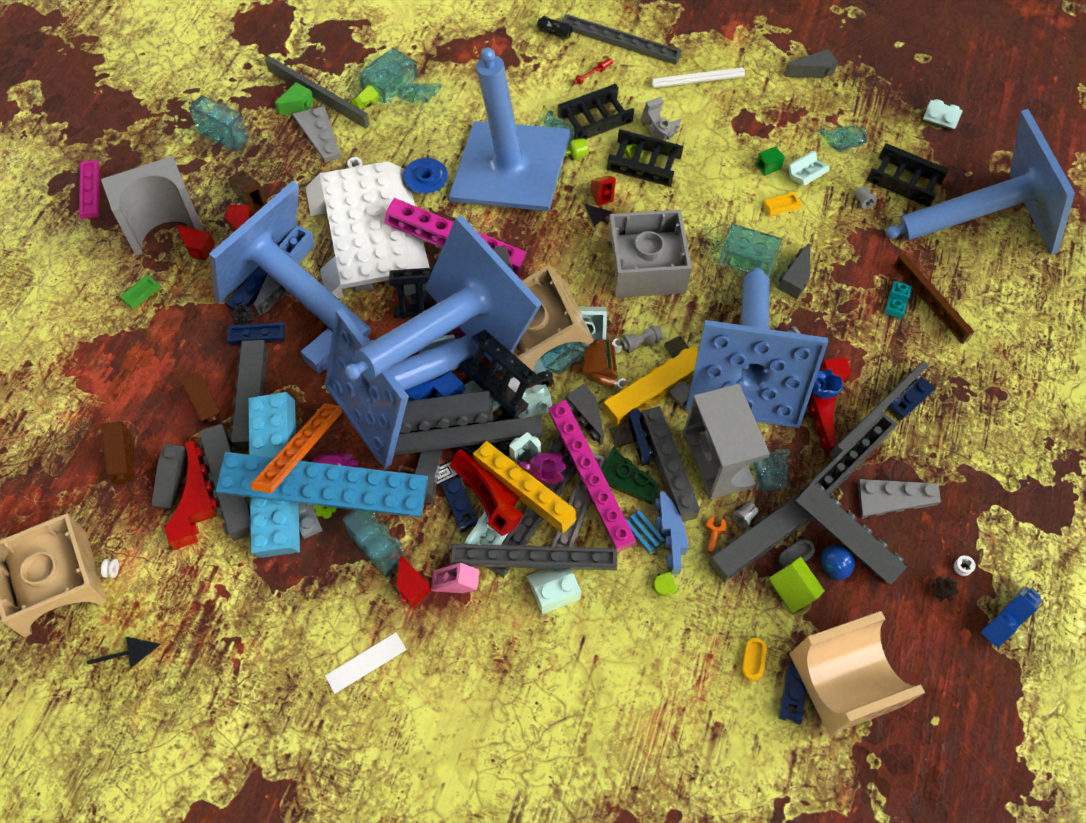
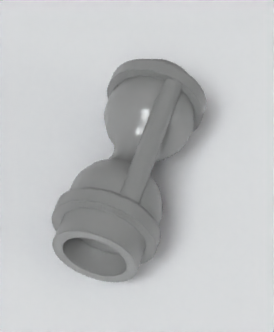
M653 325L644 330L640 336L635 334L623 335L621 346L623 350L630 353L643 342L657 344L660 340H663L662 330L659 326L655 327Z

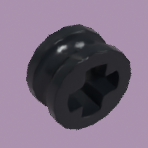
M543 371L537 374L541 378L537 385L546 384L547 387H550L554 384L551 372Z

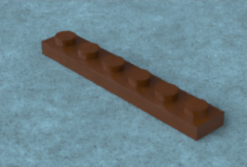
M905 254L898 256L893 267L912 286L914 291L963 345L968 342L974 334L971 326L964 321L960 314L948 303L947 299L929 282L924 274L913 264L911 259Z

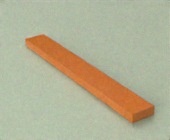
M324 403L253 480L251 489L272 494L340 416L342 407Z

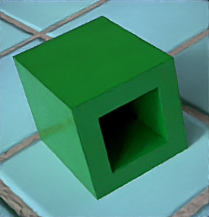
M775 146L758 154L756 166L766 176L782 169L785 157Z

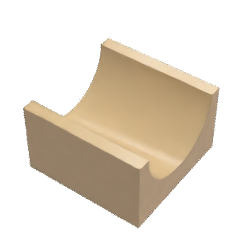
M550 265L522 281L541 301L542 305L514 349L513 354L533 372H535L534 366L538 359L549 350L569 342H584L588 345L594 341L567 283Z
M68 513L0 540V615L2 622L21 636L26 637L33 634L31 630L32 623L41 615L55 608L78 602H92L98 605L108 602L86 531Z
M882 611L808 636L789 653L829 735L900 709L925 693L921 684L912 686L905 683L890 667L881 645L880 630L885 620Z

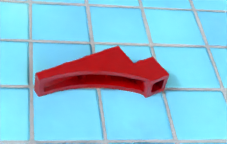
M846 357L824 360L819 371L831 369L834 375L842 378L843 383H846L851 375ZM811 393L808 401L809 414L813 416L814 429L819 434L821 449H824L825 455H830L829 452L837 445L833 423L836 396L830 399H820Z
M193 440L185 443L188 471L184 493L173 517L168 524L164 525L168 543L174 550L198 542L197 534L200 532L196 523L217 516L216 508L218 503L215 497L211 496L213 486L210 480L206 478L208 469L205 463L201 461L204 455L200 446L197 447Z
M462 449L458 450L449 466L469 485L480 500L488 518L487 524L501 536L514 531L523 517V514L514 508L520 497Z

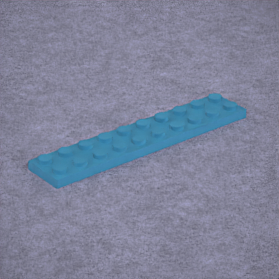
M225 452L216 488L218 494L422 518L428 476L299 461L272 494L252 490L251 483L274 458Z

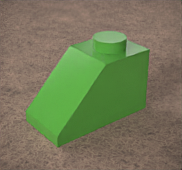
M296 82L275 102L278 114L281 116L306 111L312 106L314 100L311 90Z

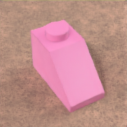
M463 563L434 570L431 591L466 593L477 590L479 570Z

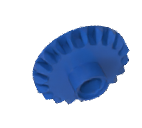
M417 159L405 168L403 174L404 183L413 193L418 192L419 195L421 193L427 195L431 192L434 194L436 190L440 191L441 187H445V183L448 180V171L445 165L436 159Z

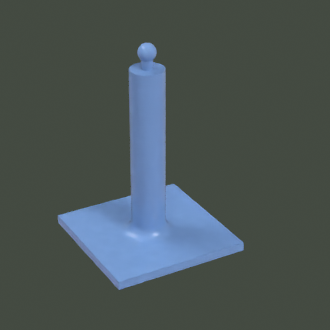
M484 48L481 51V59L476 64V70L488 122H473L449 200L450 202L550 211L571 134L570 129L517 125L515 123L504 62L500 57L495 56L492 48Z
M1029 109L1021 111L1009 173L1010 180L900 216L901 225L889 226L885 233L889 239H895L904 233L905 238L909 241L1024 203L1052 255L1059 251L1075 192Z
M292 181L209 253L213 295L217 303L220 304L260 266L332 331L336 311L344 309L369 343L374 341L367 337L372 330L371 327L279 247L296 227L299 185L296 182Z
M461 215L455 219L425 287L437 304L358 349L354 353L355 364H348L344 369V374L349 380L358 379L361 373L366 378L373 379L458 326L470 340L472 336L485 329L513 353L542 303ZM484 351V355L491 362L492 357ZM498 363L496 369L499 371L503 367Z
M761 268L751 269L750 273L743 279L741 325L705 320L686 411H690L694 395L740 384L756 422L800 428L828 345V338L769 329L770 279L763 273Z
M340 309L336 311L325 388L338 406L342 407V411L385 470L391 467L409 397L405 390L460 368L463 362L475 356L477 346L465 335L406 358L373 379H368L361 373L358 379L349 380L344 374L345 367L351 363L355 364L354 353L369 344V342L345 310Z

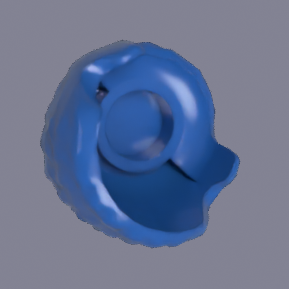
M831 369L819 371L811 393L820 399H830L842 390L843 380L840 376L834 375Z
M838 544L830 545L824 548L821 554L822 569L832 579L843 580L853 573L855 560L847 547Z

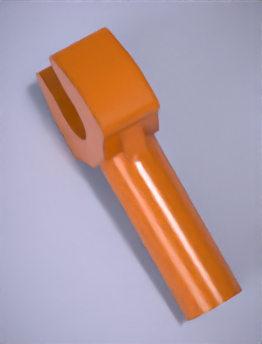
M714 516L707 521L705 529L710 532L706 551L709 554L715 551L718 535L724 534L727 527L724 519H722L720 527H715L713 525Z

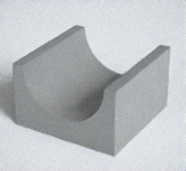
M173 156L101 179L112 212L136 256L143 253L142 243L147 233L162 223L172 221L183 222L195 230L204 232Z
M681 210L610 214L607 245L612 246L615 298L686 293L692 267Z
M740 384L694 395L684 428V435L710 500L754 488L756 484L748 465L768 458L770 453Z

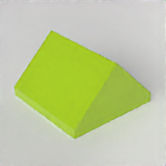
M801 556L768 578L791 614L815 601L825 592Z

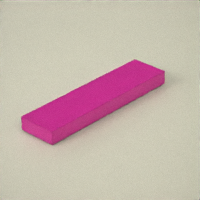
M98 160L80 162L79 216L81 219L99 217Z

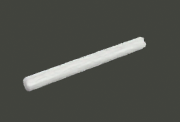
M734 68L653 78L651 84L653 88L740 78L745 76V69Z

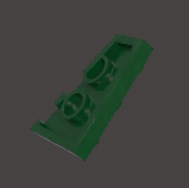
M613 446L602 469L609 487L652 505L660 489V484L643 470L640 471L635 467L632 461L624 458Z

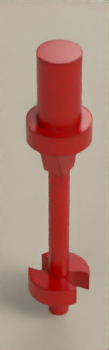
M609 58L604 62L600 61L592 71L583 76L577 75L574 84L580 83L581 85L586 77L596 71L603 72L606 67L613 64V60Z

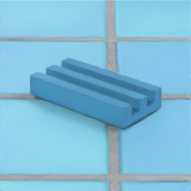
M640 510L635 515H631L629 519H626L634 537L648 554L665 542V539ZM632 522H634V524L640 529L643 535L651 542V547L640 535V533L634 528V526L631 524Z

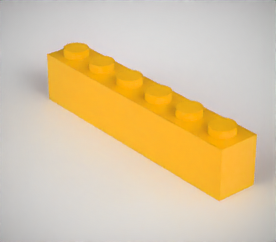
M692 346L689 349H683L678 356L669 358L662 366L653 368L646 376H640L630 386H624L616 395L608 396L604 401L603 412L618 427L629 420L631 410L638 409L641 412L668 395L669 390L681 382L687 383L692 380L698 354L696 347Z
M488 441L473 453L475 461L518 495L520 501L562 534L576 521V511L571 505Z

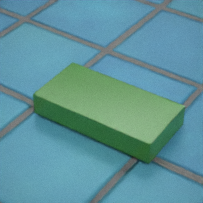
M147 274L119 297L121 301L134 310L159 290L161 286Z

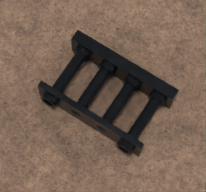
M615 83L558 104L557 117L560 121L566 118L569 119L575 128L574 140L583 138L586 140L633 122L634 109L624 110L617 100L619 88ZM611 102L618 113L610 116L603 105ZM597 108L604 119L595 121L589 110ZM583 113L589 124L581 127L574 115Z
M619 129L617 143H620L616 156L609 154L607 170L671 187L675 173L671 169L675 158H682L684 146ZM637 144L632 160L623 158L627 145ZM643 150L652 152L648 164L639 162ZM659 154L669 156L665 168L655 166Z
M885 143L879 156L882 162L878 169H871L866 181L929 207L936 194L932 193L936 183L942 184L949 169ZM888 163L898 166L894 176L884 173ZM904 169L914 173L909 183L900 179ZM920 176L930 180L926 189L916 186Z
M434 267L389 270L390 286H396L399 304V306H394V318L406 319L408 317H415L437 304L436 301L435 303L424 304L422 284L428 282ZM414 284L417 304L406 305L404 285Z
M485 329L472 336L471 340L478 345L474 357L461 364L460 370L484 391H489L491 397L513 417L527 410L529 404L522 399L525 390L539 382L541 378ZM484 351L492 357L488 368L481 363ZM498 363L506 370L502 380L494 374ZM512 376L520 382L516 393L508 386Z

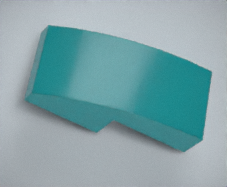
M894 281L884 314L902 319L912 286Z

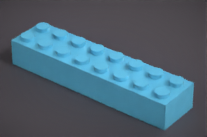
M287 392L248 398L249 455L275 458L296 435L295 400ZM250 497L251 553L260 558L299 553L298 503Z

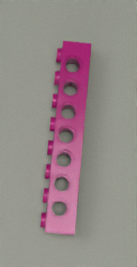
M393 198L386 211L384 224L442 248L454 223L397 198ZM477 232L492 249L503 245L506 246L510 254L514 273L518 275L526 252Z
M564 400L549 407V415L614 548H617V553L634 546L636 539L567 401Z

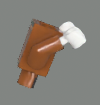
M616 338L613 342L610 339L594 340L589 346L582 349V360L573 362L574 372H583L588 380L612 388L615 386L616 391L620 392L623 387L619 384L625 385L627 383L623 378L616 381L618 374L615 353H620L622 350L620 339Z

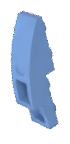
M660 491L658 499H655V510L659 511V517H656V529H660L661 536H666L665 545L666 548H669L670 554L667 555V568H671L672 575H679L682 568L681 555H686L688 551L687 535L677 508L664 491Z

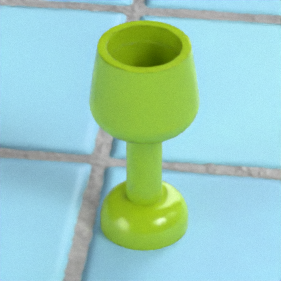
M584 138L571 140L568 145L569 148L565 152V156L571 155L574 160L589 155L587 142Z

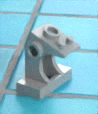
M658 97L646 102L640 121L643 126H648L655 139L666 141L679 132L681 119L673 122L662 119L660 112L664 101L662 97Z

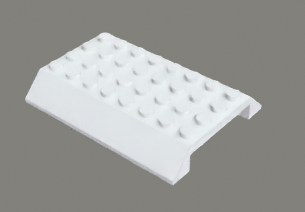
M387 161L319 173L306 187L310 215L315 216L326 213L328 215L335 256L320 271L323 286L337 298L344 297L342 290L344 288L389 280V270L430 268L422 239L384 224L386 211L393 198L415 206L412 191L404 183L403 174L405 169Z

